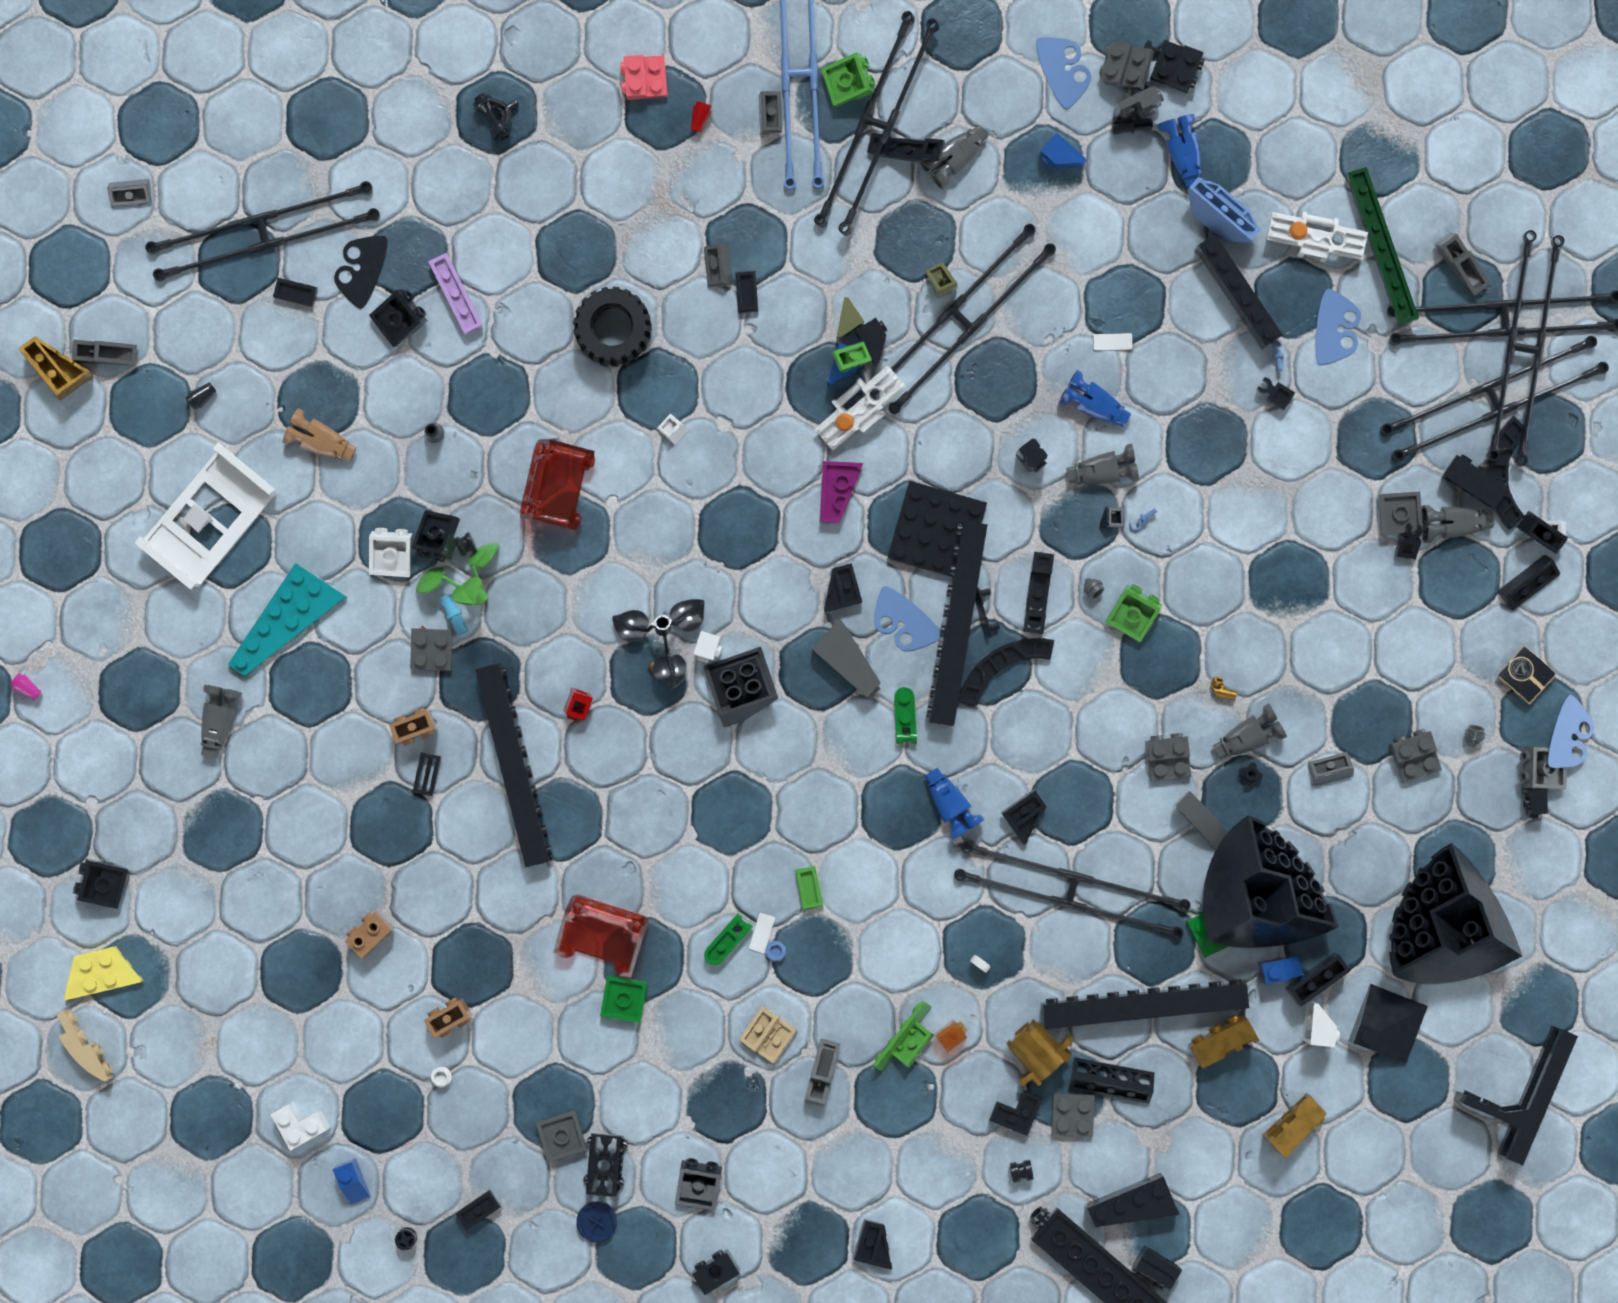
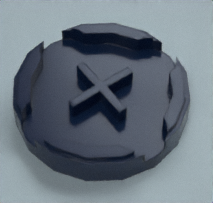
M591 1201L579 1210L576 1226L580 1235L588 1241L603 1242L614 1233L617 1226V1215L608 1203Z

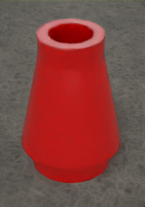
M696 101L692 110L691 130L702 132L705 123L712 113L710 111L711 105Z

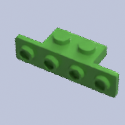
M922 1001L914 1007L909 1019H906L901 1024L896 1036L890 1038L886 1049L875 1058L873 1066L876 1069L883 1071L894 1056L910 1068L934 1036L933 1033L920 1024L932 1006Z

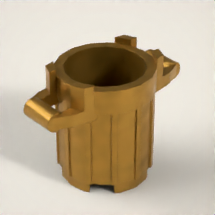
M1032 1019L1031 1023H1025L1014 1033L1016 1035L1015 1039L1012 1041L1008 1040L1006 1043L1011 1053L1028 1070L1025 1074L1021 1075L1019 1084L1025 1086L1032 1079L1037 1086H1040L1042 1080L1053 1073L1064 1061L1067 1062L1071 1058L1070 1055L1072 1053L1067 1047L1072 1045L1074 1038L1072 1035H1067L1058 1044L1038 1021L1036 1022Z

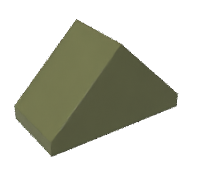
M943 262L925 270L938 299L957 290L958 284Z
M844 297L836 340H842L864 325V320L848 297Z

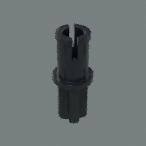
M1130 118V120L1112 122L1113 135L1130 132L1134 134V131L1153 128L1152 118L1137 120Z

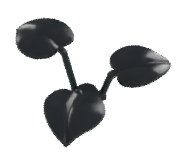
M700 599L681 601L671 608L670 618L666 615H659L649 627L648 617L639 610H630L614 615L612 621L616 632L627 642L636 643L642 641L644 632L648 633L653 628H655V632L659 636H663L666 657H660L654 662L653 674L660 683L670 688H675L683 681L687 668L686 662L681 655L675 654L670 656L667 635L671 632V625H679V628L686 632L698 629L704 619L705 602Z

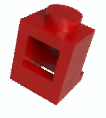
M571 687L563 710L567 718L574 721L579 719L585 720L593 700L592 695ZM575 701L580 703L578 707H573Z

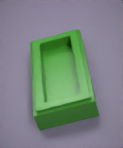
M816 867L796 869L803 910L823 906Z

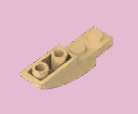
M70 1009L56 1014L66 1032L58 1037L75 1061L90 1074L104 1082L113 1078V1069L105 1061L102 1047L96 1044L95 1041L87 1044L85 1032L82 1029L80 1030L77 1025L78 1018L76 1014L70 1011Z

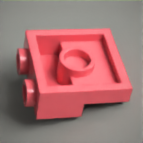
M644 55L623 56L624 62H620V72L625 74V82H621L622 94H626L627 100L668 97L664 55L644 57Z

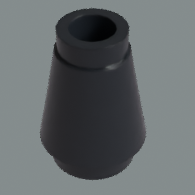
M208 382L188 392L189 395L185 399L194 410H197L198 408L201 409L217 391Z
M430 423L425 427L424 436L429 442L437 443L444 437V429L438 423ZM431 428L435 429L433 434H429Z

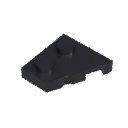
M1033 789L1002 811L1001 814L1022 844L1025 845L1032 830L1038 824L1039 817L1042 816L1047 806Z
M864 1219L853 1259L892 1270L889 1245L886 1239L887 1234L883 1223Z

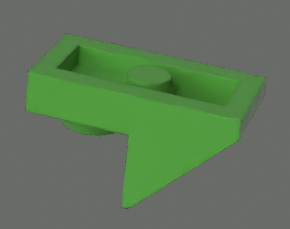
M864 342L832 352L842 373L872 360Z

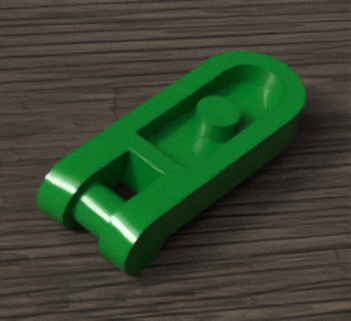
M902 687L894 694L896 743L911 742V744L917 743L915 697L911 689ZM902 728H910V734H902Z
M739 913L706 948L704 958L710 965L720 964L752 929L753 926L741 919L742 916ZM735 925L741 929L739 934L732 929Z

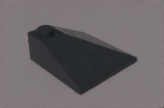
M761 647L703 666L724 728L748 719L778 699Z
M1370 984L1348 1041L1407 1063L1428 1006Z

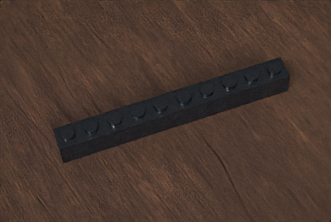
M962 520V524L957 526L956 536H959V543L954 545L953 556L956 557L955 565L951 564L949 576L953 577L952 585L948 584L946 597H949V603L944 605L943 617H946L945 625H941L939 637H943L942 645L937 646L936 657H939V663L934 665L933 677H936L935 686L931 685L929 697L933 698L932 705L927 706L926 717L929 718L930 723L954 726L988 524Z
M500 663L475 669L525 868L551 861L550 857L553 856L551 845H547L545 837L548 836L546 825H542L540 817H543L541 805L536 803L535 797H538L536 785L531 783L530 778L533 777L531 766H527L525 758L528 757L526 746H522L520 738H523L521 726L516 724L515 718H518L516 706L511 704L510 699L513 698L511 687H507L505 679L508 678L506 667H502Z
M1231 979L1227 984H1221V981L1208 982V986H1200V983L1188 984V988L1172 985L1168 986V990L1152 987L1147 988L1148 992H1139V989L1127 990V994L1120 995L1119 991L1107 992V996L1100 997L1098 993L1087 994L1086 998L1078 999L1077 995L1067 996L1066 1000L1058 1001V998H1047L1046 1002L1041 1003L1043 1026L1045 1029L1247 1009L1250 1008L1247 983L1241 982V979Z

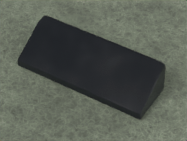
M1543 555L1500 588L1498 593L1513 611L1561 573L1554 560L1547 555Z

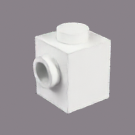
M701 631L694 651V655L698 656L697 660L708 663L709 660L714 661L715 657L719 658L722 646L719 645L721 637Z

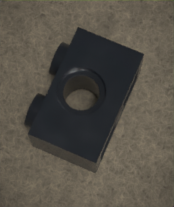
M720 1249L711 1255L712 1259L705 1262V1260H702L694 1266L695 1269L692 1271V1275L704 1295L740 1274V1268L728 1249L725 1251ZM712 1266H718L721 1272L718 1275H713L709 1269Z

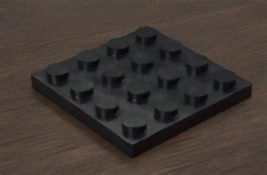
M909 481L887 559L949 576L951 564L955 565L956 557L953 556L954 545L959 543V536H956L958 524H962V520L982 523L987 502Z

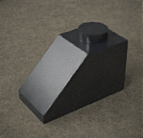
M877 318L872 319L855 330L860 343H865L875 367L879 366L886 339L885 332L888 331L883 321H878Z
M1530 511L1526 513L1517 526L1522 532L1555 554L1558 553L1568 539L1567 536Z

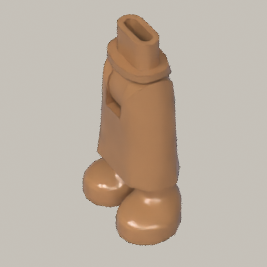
M298 408L295 411L290 424L306 430L307 434H303L288 426L282 443L289 445L293 441L301 443L300 448L307 451L338 458L339 460L343 458L349 462L351 461L357 447L349 444L348 440H345L341 435L315 419H312L311 422L307 421L304 418L305 413L303 410Z

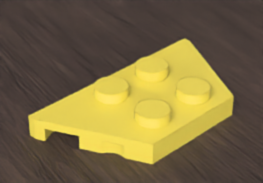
M116 946L77 955L73 958L64 1000L143 982V978L134 971L132 965L128 960L124 959Z

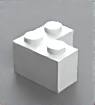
M294 1102L270 1114L290 1151L330 1128L321 1109L303 1119Z

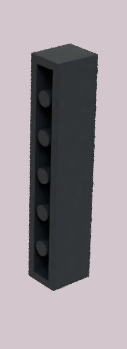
M1214 234L1195 248V251L1260 348L1263 350L1283 336L1218 237Z

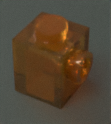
M954 1019L937 1031L935 1036L946 1051L949 1052L967 1038L965 1035L967 1029L961 1021L957 1023Z

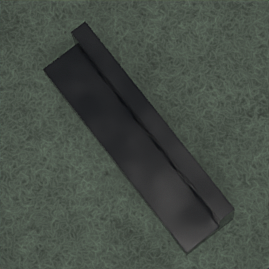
M1074 1057L1069 1089L1149 1104L1154 1093L1155 1072ZM1078 1065L1085 1066L1089 1071L1087 1073L1077 1072ZM1100 1069L1106 1070L1109 1075L1104 1077L1097 1071ZM1123 1073L1130 1079L1121 1080L1117 1075ZM1138 1078H1149V1085L1140 1083Z

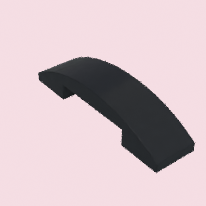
M871 133L867 149L868 154L875 155L882 134ZM889 136L880 157L912 162L940 161L945 141L931 138L914 140Z
M1034 551L1023 632L1044 634L1046 607L1055 554Z

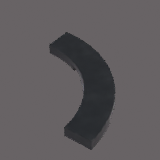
M1514 415L1504 424L1499 432V459L1494 462H1487L1488 475L1494 479L1496 477L1503 479L1507 482L1506 486L1508 488L1510 456L1516 444L1523 436L1524 430L1523 424ZM1491 452L1490 457L1492 459H1495L1496 454L1494 452ZM1508 489L1494 510L1501 522L1510 530L1525 515L1517 506L1510 489Z
M1046 638L1022 639L993 650L970 672L962 686L958 702L978 706L981 694L988 682L999 671L1012 663L1025 659L1050 660L1055 640Z

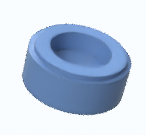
M774 940L767 944L765 953L771 961H780L785 957L786 948L782 942Z

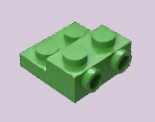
M856 52L821 68L833 106L838 107L851 100H859L875 93L873 87L876 86V82L873 76L868 74L867 68L870 65L865 56Z
M1127 584L1105 622L1141 642L1160 612L1162 604L1159 603L1160 599L1152 594L1148 597L1143 594V590L1135 584L1129 586Z

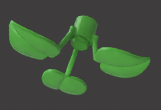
M499 544L483 545L471 554L468 564L473 566L472 570L475 577L468 579L459 586L444 576V568L436 567L427 571L420 578L416 591L421 594L430 593L439 586L441 580H445L456 588L451 595V599L454 602L464 605H481L487 600L488 595L481 587L483 583L478 576L477 568H482L490 562Z

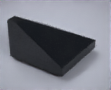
M1105 507L1100 528H1124V507Z

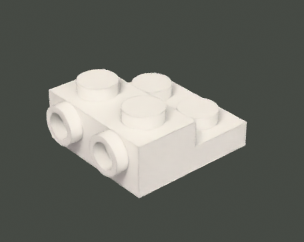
M376 528L375 531H372L369 535V575L410 577L413 534L408 533V530L405 529L387 532L386 528Z

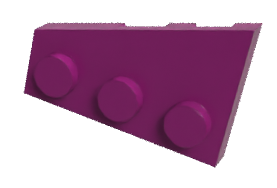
M823 461L820 522H841L863 463Z

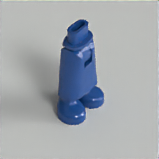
M1194 114L1177 118L1178 125L1182 130V136H1179L1175 118L1157 124L1158 130L1167 132L1170 137L1165 142L1179 174L1182 176L1181 180L1185 181L1186 188L1190 187L1202 174L1197 132L1191 131V124L1195 121Z
M1076 370L1068 385L1084 392L1083 396L1067 387L1058 401L1061 405L1074 402L1078 404L1076 410L1113 425L1118 424L1121 427L1125 426L1131 416L1130 412L1124 410L1125 406H1121L1113 396L1093 381L1088 385L1083 380V374L1079 370Z
M939 768L925 775L929 783L927 786L930 789L931 796L944 823L950 822L952 828L950 838L952 840L967 832L966 827L970 830L984 821L982 815H972L968 811L971 804L946 775H942ZM958 815H961L966 827L959 821Z

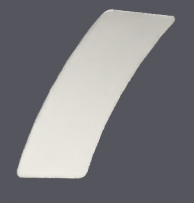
M1132 333L1094 334V350H1127L1133 348Z
M764 913L759 914L749 949L765 953L775 917Z

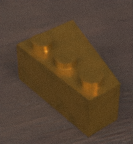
M36 336L19 347L22 355L59 401L93 378L89 370L78 365L72 359L64 356Z
M1235 1014L1229 1017L1224 1025L1220 1026V1024L1211 1027L1208 1034L1204 1036L1199 1034L1192 1038V1043L1188 1044L1200 1067L1205 1068L1225 1058L1227 1054L1235 1050L1237 1052L1242 1050V1046L1252 1040L1254 1043L1260 1040L1249 1020L1242 1015L1238 1016Z
M1306 1093L1262 1135L1286 1159L1310 1134L1315 1126H1319L1325 1120L1324 1117L1327 1113Z

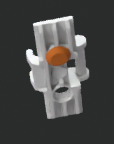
M1302 211L1301 217L1272 212L1267 240L1300 247L1297 256L1302 258L1308 254L1319 257L1318 261L1325 262L1330 253L1362 260L1368 232L1339 226V219L1337 218L1333 220L1308 215L1304 211ZM1306 222L1330 227L1331 231L1327 232L1308 228ZM1335 235H1339L1343 239L1342 244L1339 246L1334 245L1332 242V237Z
M888 365L867 384L859 377L851 388L837 400L834 399L832 401L837 410L814 429L833 451L858 429L863 433L869 430L871 425L886 415L885 411L881 409L906 388V385ZM862 389L865 392L863 398L853 407L846 410L842 405ZM873 389L881 392L882 396L879 400H874L871 397L870 392Z

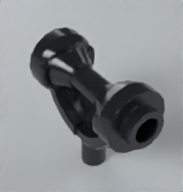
M482 93L475 97L473 106L478 112L486 114L491 122L492 130L490 131L493 139H499V141L506 139L511 131V111L519 107L517 101L514 100L506 105L504 101L492 98L490 94L485 95ZM493 109L500 112L501 121L497 119Z

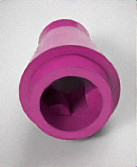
M18 673L9 685L13 688L12 691L27 696L34 701L41 693V690L25 674Z

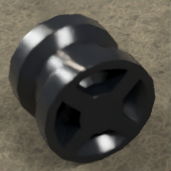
M470 532L465 533L461 538H454L458 540L456 546L462 557L469 551H477Z
M411 1227L402 1228L395 1236L396 1246L401 1250L411 1249L417 1242L416 1231Z

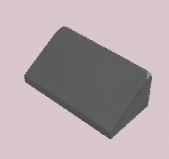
M761 91L759 94L760 135L782 132L781 91Z
M149 179L112 182L107 187L111 207L152 203Z
M719 243L705 246L704 254L708 287L731 285L733 282L728 244Z
M1348 752L1308 762L1315 786L1354 775V767Z

